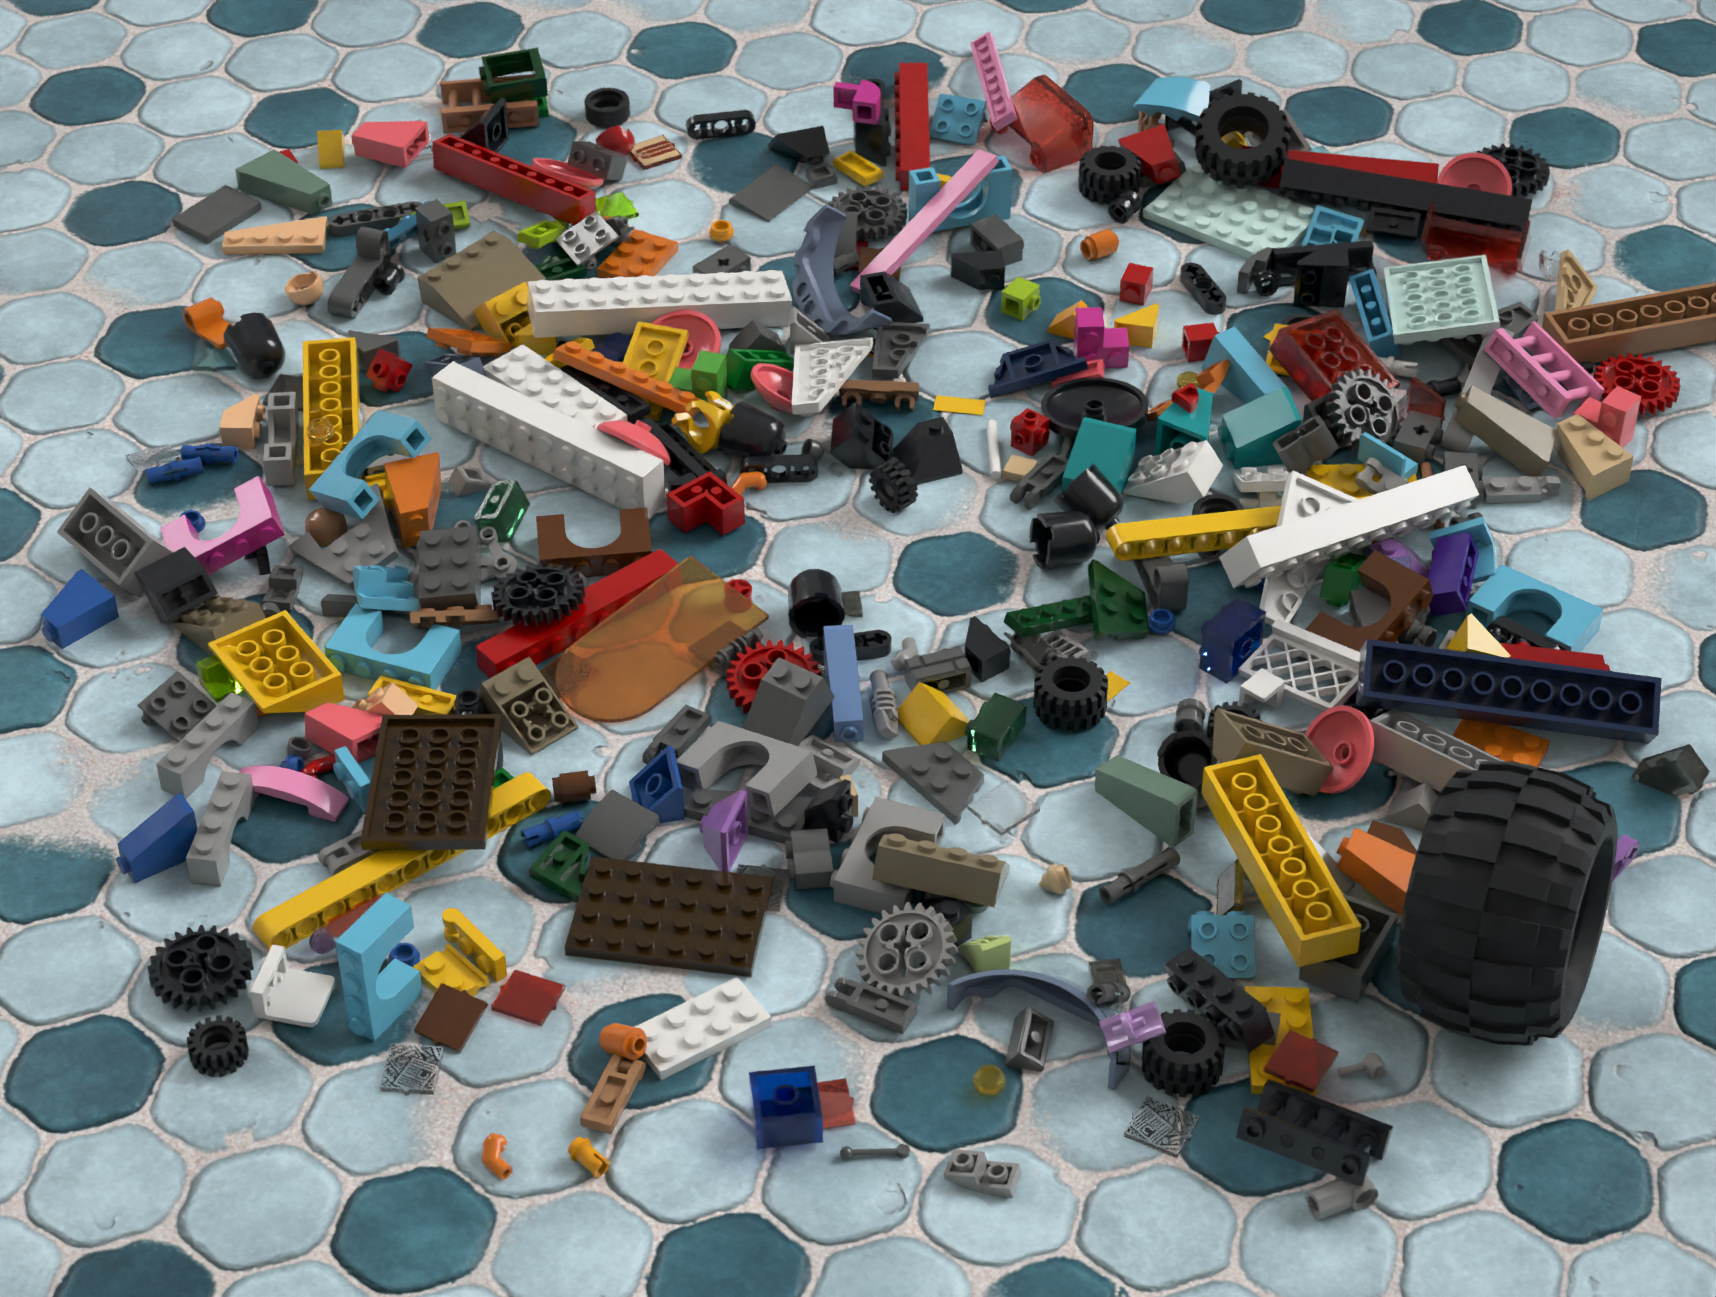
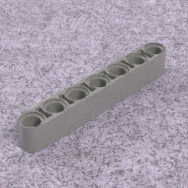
M1503 328L1513 338L1515 332ZM1493 333L1484 336L1461 393L1466 394L1471 385L1488 394L1491 393L1501 368L1484 351ZM1455 407L1440 446L1454 452L1466 453L1474 434L1454 419L1457 411Z

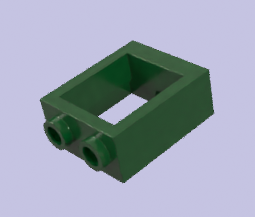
M538 47L482 57L483 66L478 67L480 80L485 81L482 82L485 97H490L491 104H495L500 98H505L506 103L548 96L546 75ZM532 71L533 78L493 83V77Z

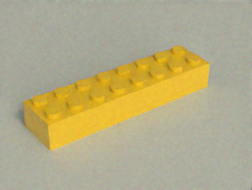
M355 337L302 341L304 478L308 500L316 499L309 491L311 486L361 430L359 361Z
M1259 754L1204 767L1202 795L1297 966L1302 967L1358 953L1361 925L1263 756Z

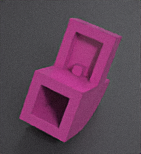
M861 80L860 85L835 82L833 87L834 108L852 110V121L877 124L880 117V89L878 86L866 80Z

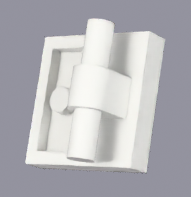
M1271 466L1268 467V471H1257L1255 467H1243L1241 472H1233V483L1241 493L1257 492V498H1239L1243 508L1254 509L1281 506L1283 497H1276V492L1285 490L1289 471L1284 470V467Z

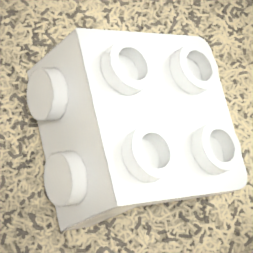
M272 945L267 957L264 956L260 962L256 980H252L249 984L248 998L252 1001L254 1017L314 1027L318 1024L335 987V978L330 975L288 968L285 947Z

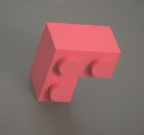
M1617 386L1602 402L1589 397L1574 412L1573 416L1579 414L1624 448L1634 436L1641 396Z

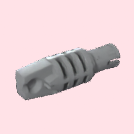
M879 669L870 674L872 692L869 699L875 729L890 741L898 736L899 715L895 693L889 687L888 673H885V670Z

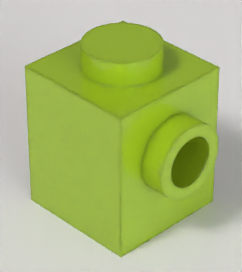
M1018 276L1002 291L1001 312L1023 321L1030 313L1037 310L1041 303V297L1039 296L1040 285Z

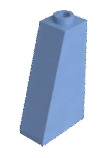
M853 624L824 626L825 679L835 696L829 704L834 743L863 741L864 720Z

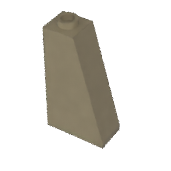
M1472 385L1466 394L1461 393L1454 404V407L1457 408L1454 419L1527 476L1537 477L1542 473L1550 461L1557 432L1556 429Z

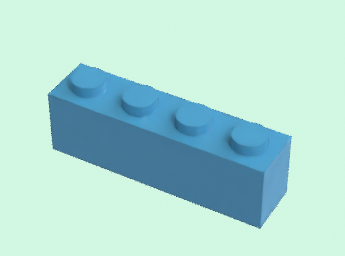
M1370 269L1350 276V284L1373 356L1382 358L1401 356L1398 344H1394L1391 321L1374 270Z

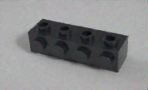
M1190 947L1165 964L1169 976L1167 984L1170 989L1189 1003L1193 1009L1207 1015L1208 1020H1214L1218 1023L1219 1029H1222L1231 1040L1237 1042L1249 1053L1275 1035L1266 1007Z

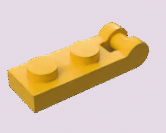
M448 908L444 910L442 922L445 926V940L450 943H457L461 952L465 956L473 958L480 971L484 974L488 973L496 982L506 978L505 955L458 909Z

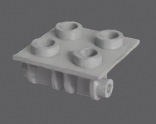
M595 211L555 240L577 266L583 264L587 270H593L597 266V260L594 255L618 239L619 236L599 213Z

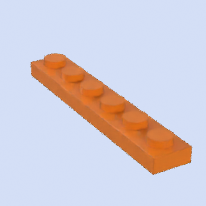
M566 342L554 351L553 359L679 414L687 413L691 417L700 412V410L686 411V404L691 401L702 400L695 397L693 393L676 389L668 382L653 379L645 372L630 369L622 362L607 359L599 352H591L584 349L576 342Z

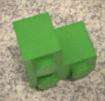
M700 351L692 369L676 367L669 383L672 387L681 391L691 392L695 397L708 402V399L705 396V392L714 391L726 400L728 397L726 355Z

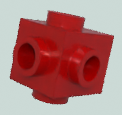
M379 348L374 360L370 364L366 377L373 380V386L387 393L390 389L399 393L401 387L406 382L413 364Z
M1029 408L1015 416L1010 424L1011 447L1033 457L1048 444L1050 436L1049 418Z

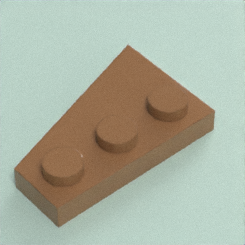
M490 604L476 605L474 610H464V607L456 606L447 607L444 611L426 608L410 612V624L414 629L431 628L433 623L446 627L500 623L497 611H494Z

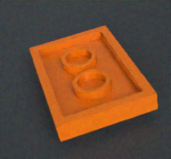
M634 229L628 235V239L623 241L597 268V277L655 276L678 252V242Z
M428 328L426 338L436 341L435 345L447 349L451 347L458 348V353L468 356L473 354L486 356L487 354L499 357L500 353L510 352L512 347L510 342L469 329Z
M1463 719L1453 734L1454 737L1501 760L1535 767L1540 766L1550 745V740L1507 725Z

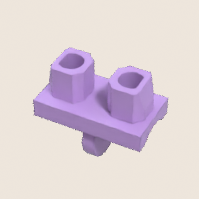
M1154 1001L1099 1021L1109 1053L1117 1052L1166 1033L1159 1010Z

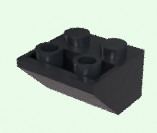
M881 98L880 117L877 124L854 122L855 153L882 167L886 166V157L891 156L889 142L891 124L888 108H884L883 99Z
M1321 247L1297 261L1293 306L1344 307L1349 273L1348 248Z
M885 271L860 275V301L866 313L873 309L890 317L892 322H923V315L909 287Z
M855 402L833 419L830 454L849 469H874L892 459L894 433L889 426L878 421L868 409L861 407Z
M186 547L134 572L161 623L218 594L205 568Z

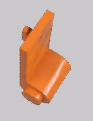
M210 297L182 310L184 321L192 333L220 350L226 348L224 332L230 323L223 319L224 308L219 300L216 301Z

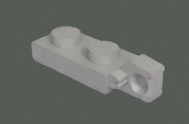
M1555 476L1482 478L1481 480L1484 483L1483 495L1487 504L1540 502V498L1559 496L1561 486L1559 477Z

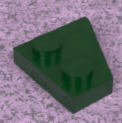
M561 246L558 247L559 253L554 257L548 255L541 264L535 266L545 277L543 280L547 281L574 280L586 277V268L583 264L577 266Z
M563 830L530 867L529 876L573 902L578 903L580 893L583 891L582 886L590 844Z

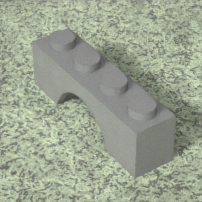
M296 392L269 393L267 406L269 441L268 444H264L263 452L266 485H294L299 427Z
M232 692L222 700L156 764L161 790L172 795L181 793L187 799L204 782L207 765L214 752L223 743L232 741L242 745L259 729L255 703Z
M221 771L186 857L192 884L221 887L230 865V846L235 825L238 820H248L255 802L251 774Z

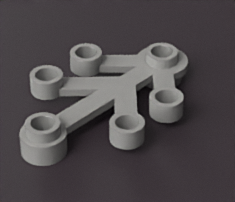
M461 520L455 524L454 528L469 527L471 524L466 520ZM493 527L483 528L479 535L482 543L488 546L492 557L481 554V567L485 568L481 570V582L493 577L498 580L507 579V573L515 575L518 568L516 559L512 555L503 554L497 542L496 530ZM489 534L492 535L490 538H485ZM419 541L417 542V545H416V549H417L418 554H419Z

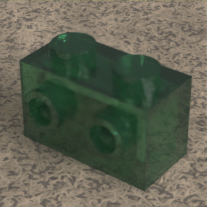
M518 481L493 482L474 517L479 531L485 527H493L496 530L498 543L511 542L530 505ZM489 534L485 538H490L492 535Z
M995 692L988 702L982 704L977 717L974 720L971 719L966 726L967 750L999 762L1026 726L1027 704Z

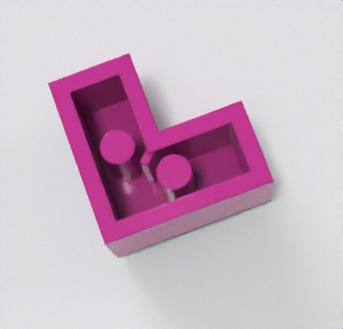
M1102 307L1076 308L1074 356L1077 358L1084 357L1087 362L1102 359L1104 368H1128L1129 341L1127 328H1104Z

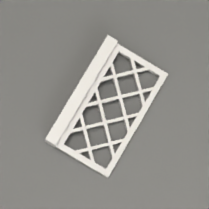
M1277 619L1271 625L1273 633L1238 668L1239 675L1247 679L1257 672L1251 670L1254 666L1266 663L1268 667L1266 670L1275 676L1290 673L1291 679L1284 680V695L1325 711L1331 707L1343 705L1357 690L1360 652ZM1274 645L1285 650L1282 652L1268 654V652ZM1300 656L1309 660L1291 664L1290 658ZM1285 659L1288 661V665L1271 668L1270 662ZM1324 666L1332 671L1315 674L1313 668ZM1311 670V675L1294 678L1293 672ZM1345 676L1353 678L1351 682L1338 684L1337 678ZM1334 679L1335 685L1317 688L1316 682ZM1314 684V689L1300 691L1296 689V686ZM1337 693L1336 698L1331 703L1320 699V696Z

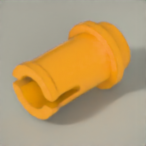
M577 1137L568 1147L570 1159L574 1162L579 1161L594 1177H600V1174L603 1175L608 1170L610 1161L591 1146L592 1142L588 1138Z

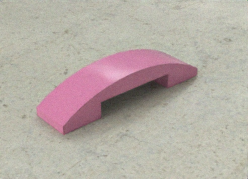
M260 765L244 767L239 771V773L251 774L255 799L259 793L302 804L308 806L309 815L336 822L350 802L349 797L329 784L291 769Z

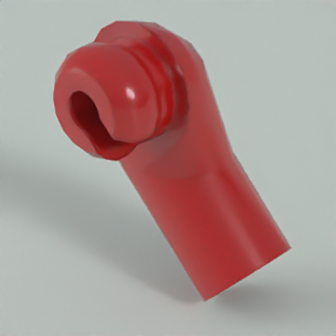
M330 755L313 760L300 772L318 779V774L334 770L335 757Z

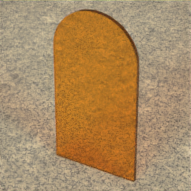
M690 555L577 640L564 652L556 669L558 693L570 710L589 720L615 723L638 718L651 711L713 663L714 656H716L718 650L724 649L738 637L743 638V635L748 630L758 628L769 619V615Z

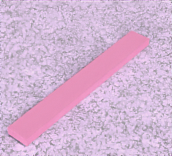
M987 32L971 42L970 46L992 125L996 131H999L1017 120V116L994 37L990 32Z
M979 149L849 285L852 291L860 294V275L883 271L892 275L998 164L997 156Z

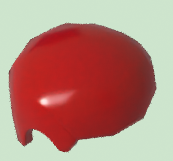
M614 126L600 133L596 138V144L627 156L634 148L635 138L629 129L626 132L621 126Z

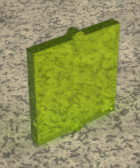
M623 191L596 198V211L602 218L605 216L612 218L620 215L628 220L639 217L638 211L633 206V201H629Z

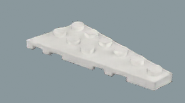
M873 337L795 345L792 390L793 415L799 414L800 416L808 417L821 412L874 347Z
M1292 471L1287 476L1277 526L1359 499L1296 471ZM1328 556V560L1315 566L1311 562L1307 563L1305 568L1294 573H1290L1289 570L1283 571L1284 574L1274 580L1268 581L1266 577L1257 619L1269 625H1272L1277 619L1289 623L1301 605L1305 594L1311 589L1319 572L1323 570L1331 556Z

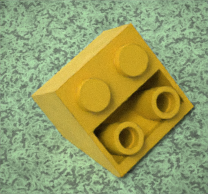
M526 282L492 298L473 310L487 335L510 342L512 347L516 346L515 333L531 323L527 309L528 285Z

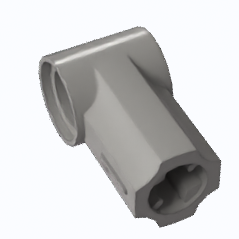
M1367 1175L1363 1186L1336 1177L1333 1181L1306 1191L1305 1199L1313 1217L1321 1220L1349 1207H1353L1355 1210L1365 1209L1375 1202L1379 1191Z

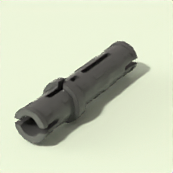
M1168 847L1134 869L1122 871L1117 879L1099 888V895L1102 901L1107 905H1111L1126 894L1132 895L1136 893L1143 884L1170 868L1179 865L1180 856L1173 847Z

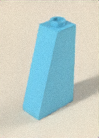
M1235 326L1214 336L1201 369L1204 371L1212 364L1228 359L1230 366L1220 385L1242 402L1247 404L1281 387H1287Z

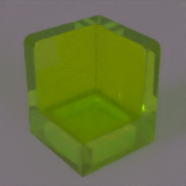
M215 655L196 662L200 685L215 702L224 700L231 692L235 694L242 692V687Z

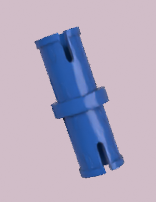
M206 443L205 446L183 445L181 448V459L183 461L200 456L201 462H205L207 465H213L214 462L237 463L239 453L237 446H214L213 443Z
M200 456L178 462L170 460L169 464L146 469L149 485L173 479L176 482L180 481L181 477L204 473Z
M576 810L573 813L556 819L553 817L547 818L545 823L521 830V837L525 836L526 838L522 841L527 849L551 839L554 841L563 830L569 833L578 830L583 824V821H579L583 819L582 815Z

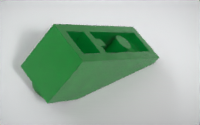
M729 349L726 355L727 387L738 392L741 389L753 390L755 386L753 385L750 373L756 364H772L792 371L794 370V358L784 351Z
M1349 552L1342 557L1334 558L1326 565L1319 598L1325 599L1326 603L1331 606L1342 607L1343 604L1347 605L1351 590H1357L1360 583L1357 570L1367 557Z

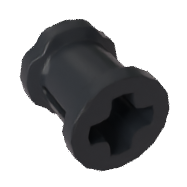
M387 263L383 268V273L374 280L376 290L383 295H391L396 289V284L402 282L405 278L404 269L397 263Z

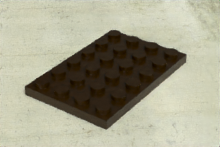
M502 714L383 715L360 840L362 850H485L503 724Z
M591 856L582 886L583 891L580 893L564 946L565 955L752 977L770 902L769 899L773 889V877Z

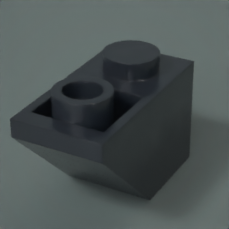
M974 616L970 618L965 642V658H967L971 666V673L980 682H984L1009 669L1011 650L1006 641L1001 640L992 632L988 625L983 624Z
M844 779L817 792L804 810L805 830L827 828L829 841L835 843L839 842L844 833H849L854 821L853 816H851V806L854 799L853 795H851V781Z

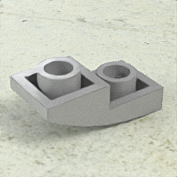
M953 1149L944 1172V1178L954 1184L977 1192L1013 1198L1022 1172L1019 1163L987 1161L985 1152Z

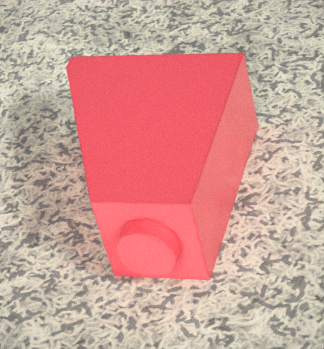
M426 121L364 122L352 135V144L354 145L356 156L404 168L429 143Z
M325 703L305 713V739L335 755L334 750L346 746L356 762L360 763L376 755L381 721L384 714Z

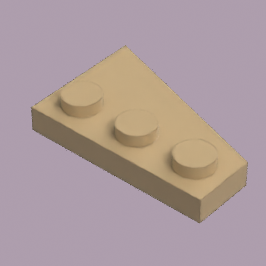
M1567 249L1560 254L1555 311L1590 305L1598 287L1572 252Z

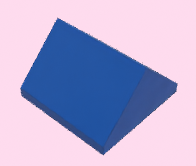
M668 745L629 781L632 800L659 815L660 823L684 820L683 788L674 749Z

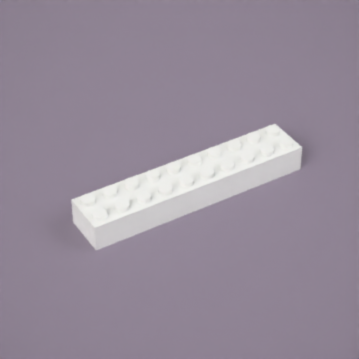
M768 270L760 272L743 271L737 273L718 272L714 274L693 273L691 275L668 274L666 276L643 275L640 277L618 276L615 278L593 277L574 280L528 281L527 309L534 338L634 333L638 321L651 324L658 317L679 310H693L703 313L715 322L718 329L745 328L752 319L765 327L790 326L792 298L782 271Z
M450 363L432 377L436 419L621 509L647 508L649 517L665 503L664 464L662 459L458 363Z
M1463 465L1246 536L1219 558L1233 588L1241 585L1250 588L1259 584L1262 578L1267 577L1268 581L1274 580L1284 574L1283 571L1289 570L1290 573H1294L1305 568L1307 563L1311 562L1315 566L1328 560V556L1333 555L1334 558H1339L1349 553V549L1363 550L1372 545L1371 542H1380L1392 538L1393 534L1398 533L1399 537L1414 531V527L1419 526L1420 530L1435 524V520L1440 519L1441 523L1451 520V518L1457 516L1455 512L1469 508L1471 506L1470 501L1479 496V493L1466 466Z

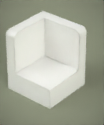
M1261 668L1240 686L1239 706H1242L1243 703L1249 705L1257 699L1262 703L1266 702L1277 708L1283 703L1285 681Z

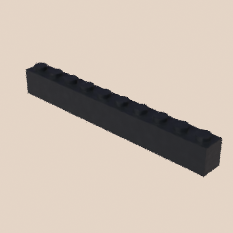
M1287 158L1284 160L1279 184V195H1283V197L1290 200L1302 198L1314 204L1325 202L1331 203L1338 208L1355 207L1362 212H1370L1372 206L1421 214L1420 219L1431 220L1434 224L1450 223L1462 229L1470 227L1480 228L1481 231L1486 233L1504 232L1510 237L1525 236L1532 199Z

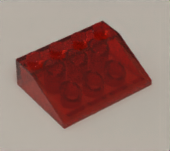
M1338 309L1281 328L1268 349L1311 402L1332 392L1331 385L1337 382L1336 379L1351 370L1362 369L1363 372L1371 370L1372 376L1379 373L1381 382L1386 379L1388 380V389L1393 387L1397 389L1400 386V382Z

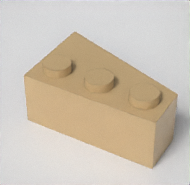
M1579 414L1557 423L1553 449L1565 467L1572 470L1575 475V482L1577 485H1582L1586 491L1585 497L1588 501L1629 482L1633 455Z

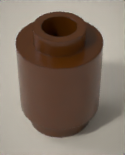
M588 770L561 773L559 777L552 778L555 802L562 801L564 804L591 800V794L597 793L595 776H588Z

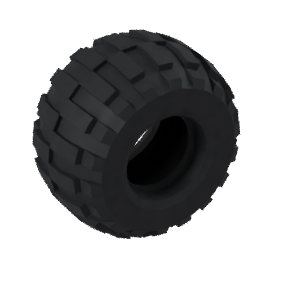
M1482 762L1479 765V770L1461 769L1457 771L1443 787L1431 810L1418 846L1403 907L1398 942L1397 968L1402 995L1405 1000L1422 1008L1420 1015L1424 1019L1449 1032L1498 1045L1531 1046L1539 1037L1557 1038L1569 1025L1583 996L1597 952L1608 907L1617 853L1618 829L1612 805L1597 799L1596 792L1593 791L1594 787L1561 772L1518 762Z

